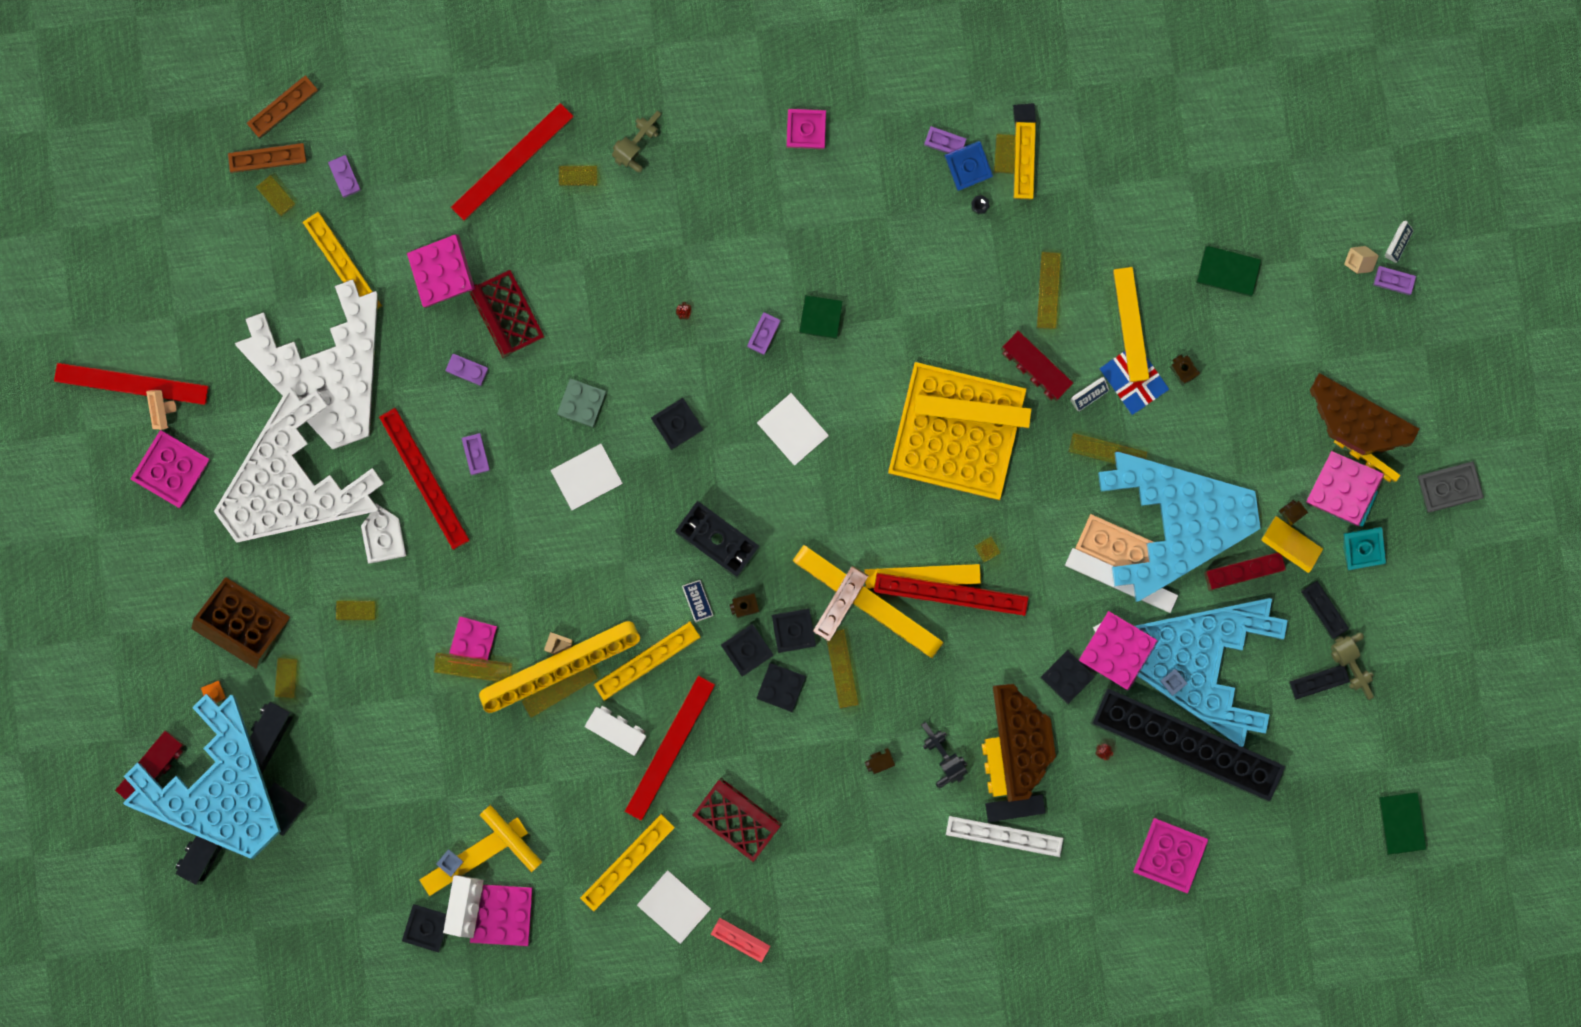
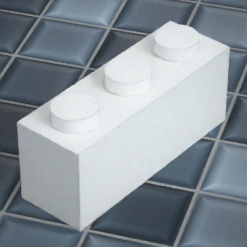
M601 706L600 709L596 707L584 727L636 756L647 737L644 735L645 730L636 725L634 728L628 726V721L619 715L616 719L610 715L612 711L604 706Z
M453 876L443 933L459 937H474L484 880L467 876Z

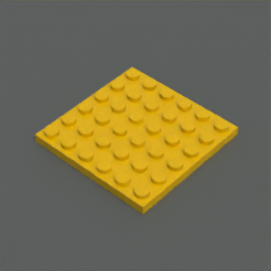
M915 362L888 474L1000 501L1017 427L916 415L917 395L1022 407L1026 389Z

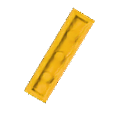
M1016 122L1013 199H1033L1035 123Z
M1336 440L1334 441V443L1337 446H1339L1342 449L1344 448L1345 445L1341 444ZM1345 446L1350 450L1349 454L1355 459L1359 460L1361 458L1366 462L1365 466L1374 470L1377 469L1383 473V479L1390 483L1391 480L1396 482L1401 476L1372 454L1361 455Z

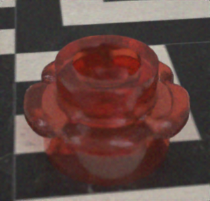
M686 302L677 306L676 315H678L679 320L689 319L692 306L686 304Z
M1104 743L1097 745L1095 754L1099 758L1109 760L1114 755L1109 745Z

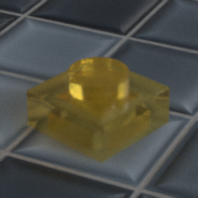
M992 537L974 546L983 563L1001 553Z

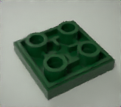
M805 295L799 333L837 339L843 301Z

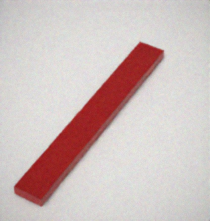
M561 103L557 105L451 206V209L463 221H466L566 126L574 116Z
M57 363L54 382L141 396H147L146 391L162 390L163 399L206 405L209 386L62 363Z
M394 408L379 416L451 548L455 550L469 542L468 536L397 409Z
M878 572L876 573L874 592L1022 616L1026 615L1029 598L1024 595Z
M700 676L697 677L624 812L642 821L715 684Z

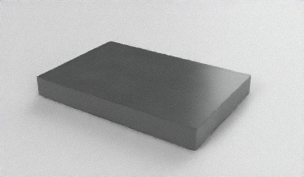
M1473 461L1417 476L1427 513L1484 498Z

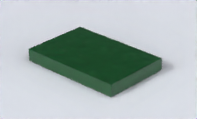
M1205 246L1196 283L1252 297L1261 259Z
M1418 792L1379 797L1387 855L1426 850Z

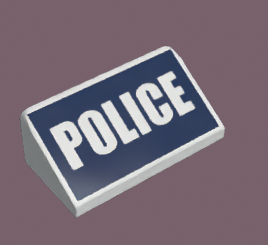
M1403 221L1400 224L1385 254V258L1395 263L1399 261L1413 233V228L1407 221Z
M1101 377L1071 398L1070 401L1077 411H1081L1109 391L1104 377Z
M698 580L683 585L682 588L695 623L712 617L713 613L701 581Z

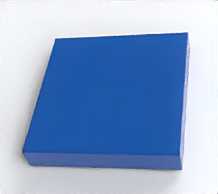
M980 141L944 155L958 191L993 177Z

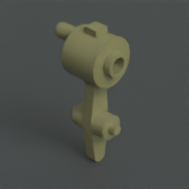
M657 111L649 121L644 118L636 119V127L640 132L631 141L625 137L622 141L618 140L613 146L612 157L615 158L616 164L619 166L623 164L627 168L630 166L638 173L642 171V166L634 161L641 151L637 144L645 135L650 138L653 136L656 138L659 135L657 133L658 129L654 124L662 113Z
M1357 633L1352 637L1337 638L1335 640L1336 643L1331 646L1332 658L1343 667L1349 664L1355 678L1350 680L1349 688H1354V690L1361 688L1366 698L1371 700L1374 696L1368 683L1373 681L1372 677L1374 675L1368 671L1361 673L1355 662L1360 657L1359 649L1355 643L1364 638L1363 633Z

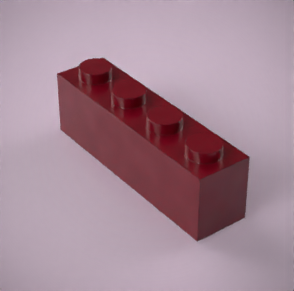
M1017 331L1002 346V355L1008 361L1013 360L1017 364L1016 368L1022 374H1028L1031 377L1030 382L1037 388L1040 386L1045 391L1043 394L1052 401L1054 399L1057 402L1073 385V382L1021 332Z
M1277 552L1204 572L1208 591L1280 573L1286 569L1282 555Z
M165 730L138 763L159 783L158 778L162 773L165 775L171 769V763L175 758L178 760L185 752L183 748L186 745L169 731ZM124 779L115 791L126 800L135 789Z

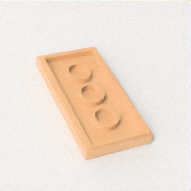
M1090 514L1075 549L1116 567L1149 562L1147 543H1153V541Z

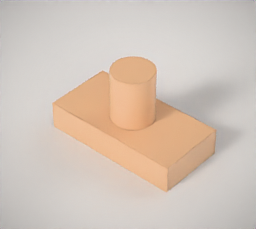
M162 390L146 391L152 429H167L166 414L176 411L175 402H163Z

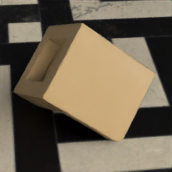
M1366 246L1352 247L1344 265L1357 274L1372 272L1379 255Z
M550 632L544 651L556 655L571 648L573 640Z

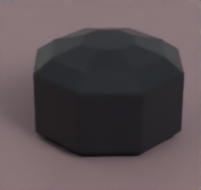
M983 195L975 196L971 202L972 211L977 215L985 214L990 207L989 199Z

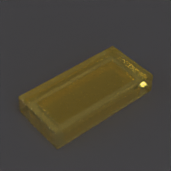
M996 134L994 173L1013 174L1015 135Z
M559 166V186H597V166Z
M271 175L256 186L280 216H283L295 206V203Z
M336 601V620H375L376 601Z
M277 659L275 697L295 698L297 659Z

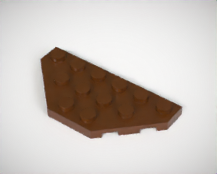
M1321 373L1316 376L1310 388V393L1312 397H1315L1318 404L1317 409L1321 419L1327 425L1329 437L1361 455H1368L1376 451L1393 450L1401 446L1403 448L1409 447L1414 442L1420 429Z
M1014 684L993 686L1008 802L1026 800L1030 798L1032 790L1036 784H1039L1046 773V768L1056 757L1051 718L1036 708L1037 705L1027 696H1023Z

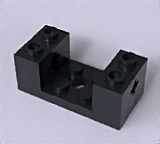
M699 501L694 504L675 530V534L689 545L696 547L736 579L739 578L760 549L758 544ZM714 534H720L723 537V541L718 545L714 544L711 540Z

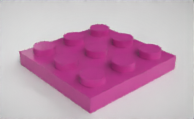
M458 234L407 253L423 307L427 308L475 289Z
M160 430L132 475L131 480L181 509L210 462V459Z
M1331 451L1306 502L1311 506L1356 526H1360L1384 474Z
M1108 611L1079 661L1129 691L1158 640Z
M1153 818L1133 872L1188 894L1208 839Z
M483 885L474 937L470 938V943L529 946L532 888Z

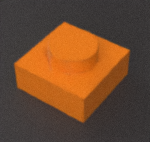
M220 681L201 688L203 695L208 694L216 703L227 699Z

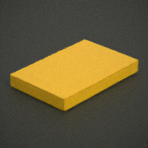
M1277 516L1272 520L1261 539L1307 573L1312 570L1323 548Z

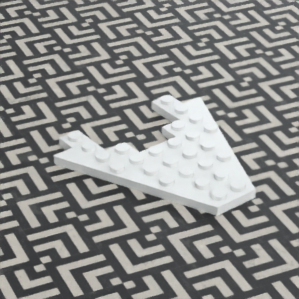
M354 280L335 286L348 321L330 328L336 347L303 359L300 357L295 342L277 348L265 313L247 318L246 322L252 337L235 343L239 350L282 396L289 387L293 389L301 401L314 391H318L328 407L307 422L333 450L370 436L378 293L375 291L360 297Z
M291 387L286 390L214 510L236 543L379 510L369 495L384 483L373 468L341 490L331 475L317 485H314L293 455L308 445L297 428L328 407L317 390L302 401Z

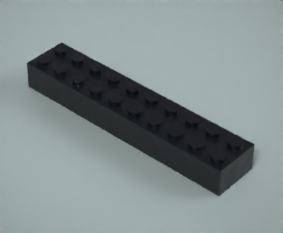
M1109 688L1105 689L1090 723L1095 727L1266 802H1271L1285 769V766Z
M274 702L264 704L260 711L262 716L259 722L255 721L251 728L253 733L250 736V741L261 774H263L295 713ZM196 836L193 842L190 841L186 846L185 852L187 853L184 859L180 858L175 867L177 869L175 874L195 885L203 884L222 846Z

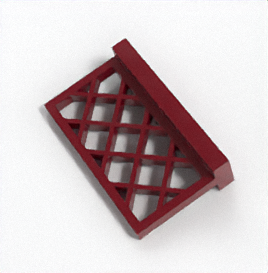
M511 270L481 284L474 285L475 289L469 291L502 358H506L510 354L544 338ZM509 277L512 283L510 289L499 286L501 279ZM488 285L495 287L493 297L485 295L482 288ZM497 289L509 292L506 301L495 298ZM510 293L519 296L520 302L518 306L508 303ZM493 301L504 304L501 314L493 311ZM506 305L517 309L514 318L503 315ZM519 310L527 312L529 316L527 323L516 319ZM502 318L513 321L510 331L501 327L500 322ZM515 322L526 326L523 335L512 332ZM527 327L535 329L539 336L534 338L526 337ZM510 335L521 338L520 344L512 348L509 343Z
M723 778L716 782L692 815L752 862L756 860L782 825V823ZM715 791L722 795L723 803H712V795ZM724 805L725 816L714 817L713 807ZM727 805H736L739 814L728 816ZM710 807L712 818L704 819L698 814L702 808ZM750 816L753 818L754 826L743 827L742 817ZM739 817L741 828L730 829L728 818ZM726 819L727 830H718L715 820ZM757 828H766L771 833L767 838L759 839ZM755 829L756 840L745 841L744 830ZM741 831L742 841L734 842L731 839L730 832ZM747 843H757V852L754 856L747 852Z

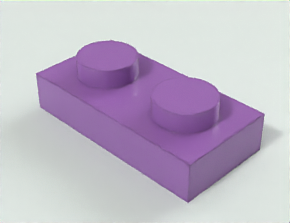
M930 126L924 146L948 154L963 148L966 138Z
M346 155L328 162L343 198L361 191Z
M1379 266L1373 285L1411 295L1416 276Z
M763 312L747 348L765 355L781 320Z
M452 354L445 371L481 386L488 368Z
M481 434L463 437L462 442L471 476L490 471Z

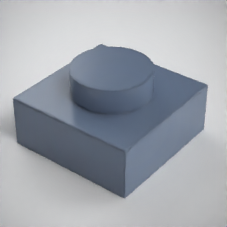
M1176 669L1160 680L1171 696L1188 684Z
M448 849L436 865L452 877L464 861Z

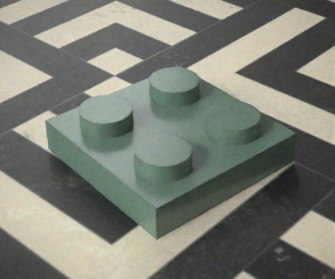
M570 379L557 415L593 428L606 391Z

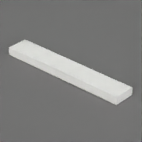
M1072 548L1065 564L1066 567L1135 597L1133 584L1114 587L1112 567L1114 566ZM1161 588L1141 601L1171 613L1178 595Z
M949 816L946 835L1056 857H1060L1063 838L952 816Z

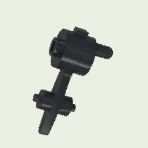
M926 722L922 723L921 726L929 736V738L924 740L923 748L925 750L928 748L931 751L936 747L944 759L939 765L946 776L936 782V787L942 788L950 782L953 784L956 781L958 783L965 779L963 776L968 774L965 768L968 765L962 756L958 758L955 753L950 757L941 745V743L946 741V732L941 733L939 730L934 734Z

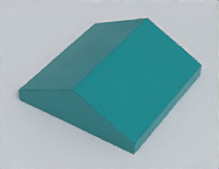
M1382 527L1344 534L1343 548L1348 570L1386 564Z

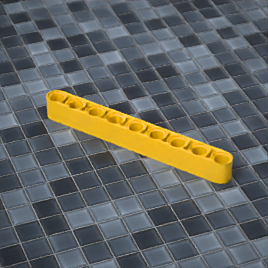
M805 545L801 547L792 560L836 592L847 575ZM862 586L853 601V604L931 658L936 655L944 643L864 586Z
M631 621L623 622L484 688L479 693L483 709L487 713L496 712L635 646L640 641V635L634 623Z

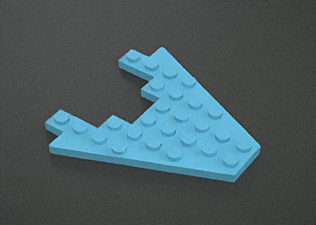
M1121 452L1114 453L1117 470L1098 473L1101 492L1138 487L1141 506L1160 504L1165 541L1147 543L1149 558L1147 563L1112 567L1114 587L1133 584L1136 602L1141 601L1261 529L1256 494L1253 490Z
M1268 598L1136 625L1134 627L1158 640L1138 677L1236 745L1244 747L1247 730L1266 734L1269 714L1232 707L1235 688L1217 684L1223 647L1242 651L1246 632L1284 639L1288 620L1269 617L1272 599ZM1176 669L1188 684L1171 696L1160 680Z
M205 694L192 708L217 734L203 748L215 763L190 788L177 776L162 788L140 763H137L124 776L134 787L135 791L123 804L245 857L254 859L281 831L236 697L230 695L218 706L208 694Z

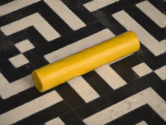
M491 805L480 814V817L531 872L542 863L540 858Z

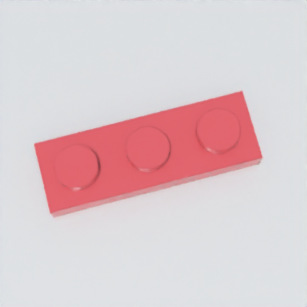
M719 918L711 932V935L759 962L763 961L770 948V945Z

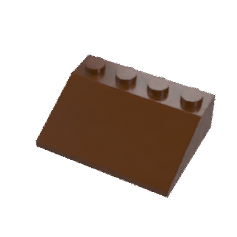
M225 577L194 617L191 629L257 669L281 634L290 617Z

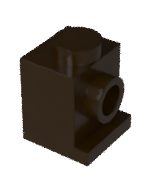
M1181 354L1172 360L1174 364L1170 368L1182 386L1200 375V372L1196 369L1188 355L1183 357ZM1187 365L1188 370L1183 371L1181 366Z
M1292 500L1279 510V513L1290 526L1308 514L1301 502H1296L1295 500Z
M755 593L732 599L733 603L729 604L732 615L736 614L737 618L759 613ZM743 602L748 605L744 610L740 608V604Z
M888 748L884 749V754L881 751L870 755V760L864 762L868 772L872 771L874 775L895 766Z

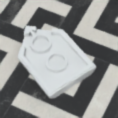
M376 504L379 510L370 513L361 525L368 564L406 556L399 518Z

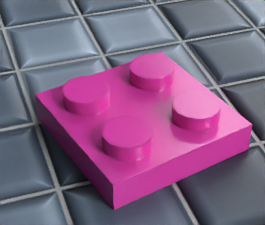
M788 109L786 148L824 149L826 110Z
M459 617L449 654L487 664L497 626Z

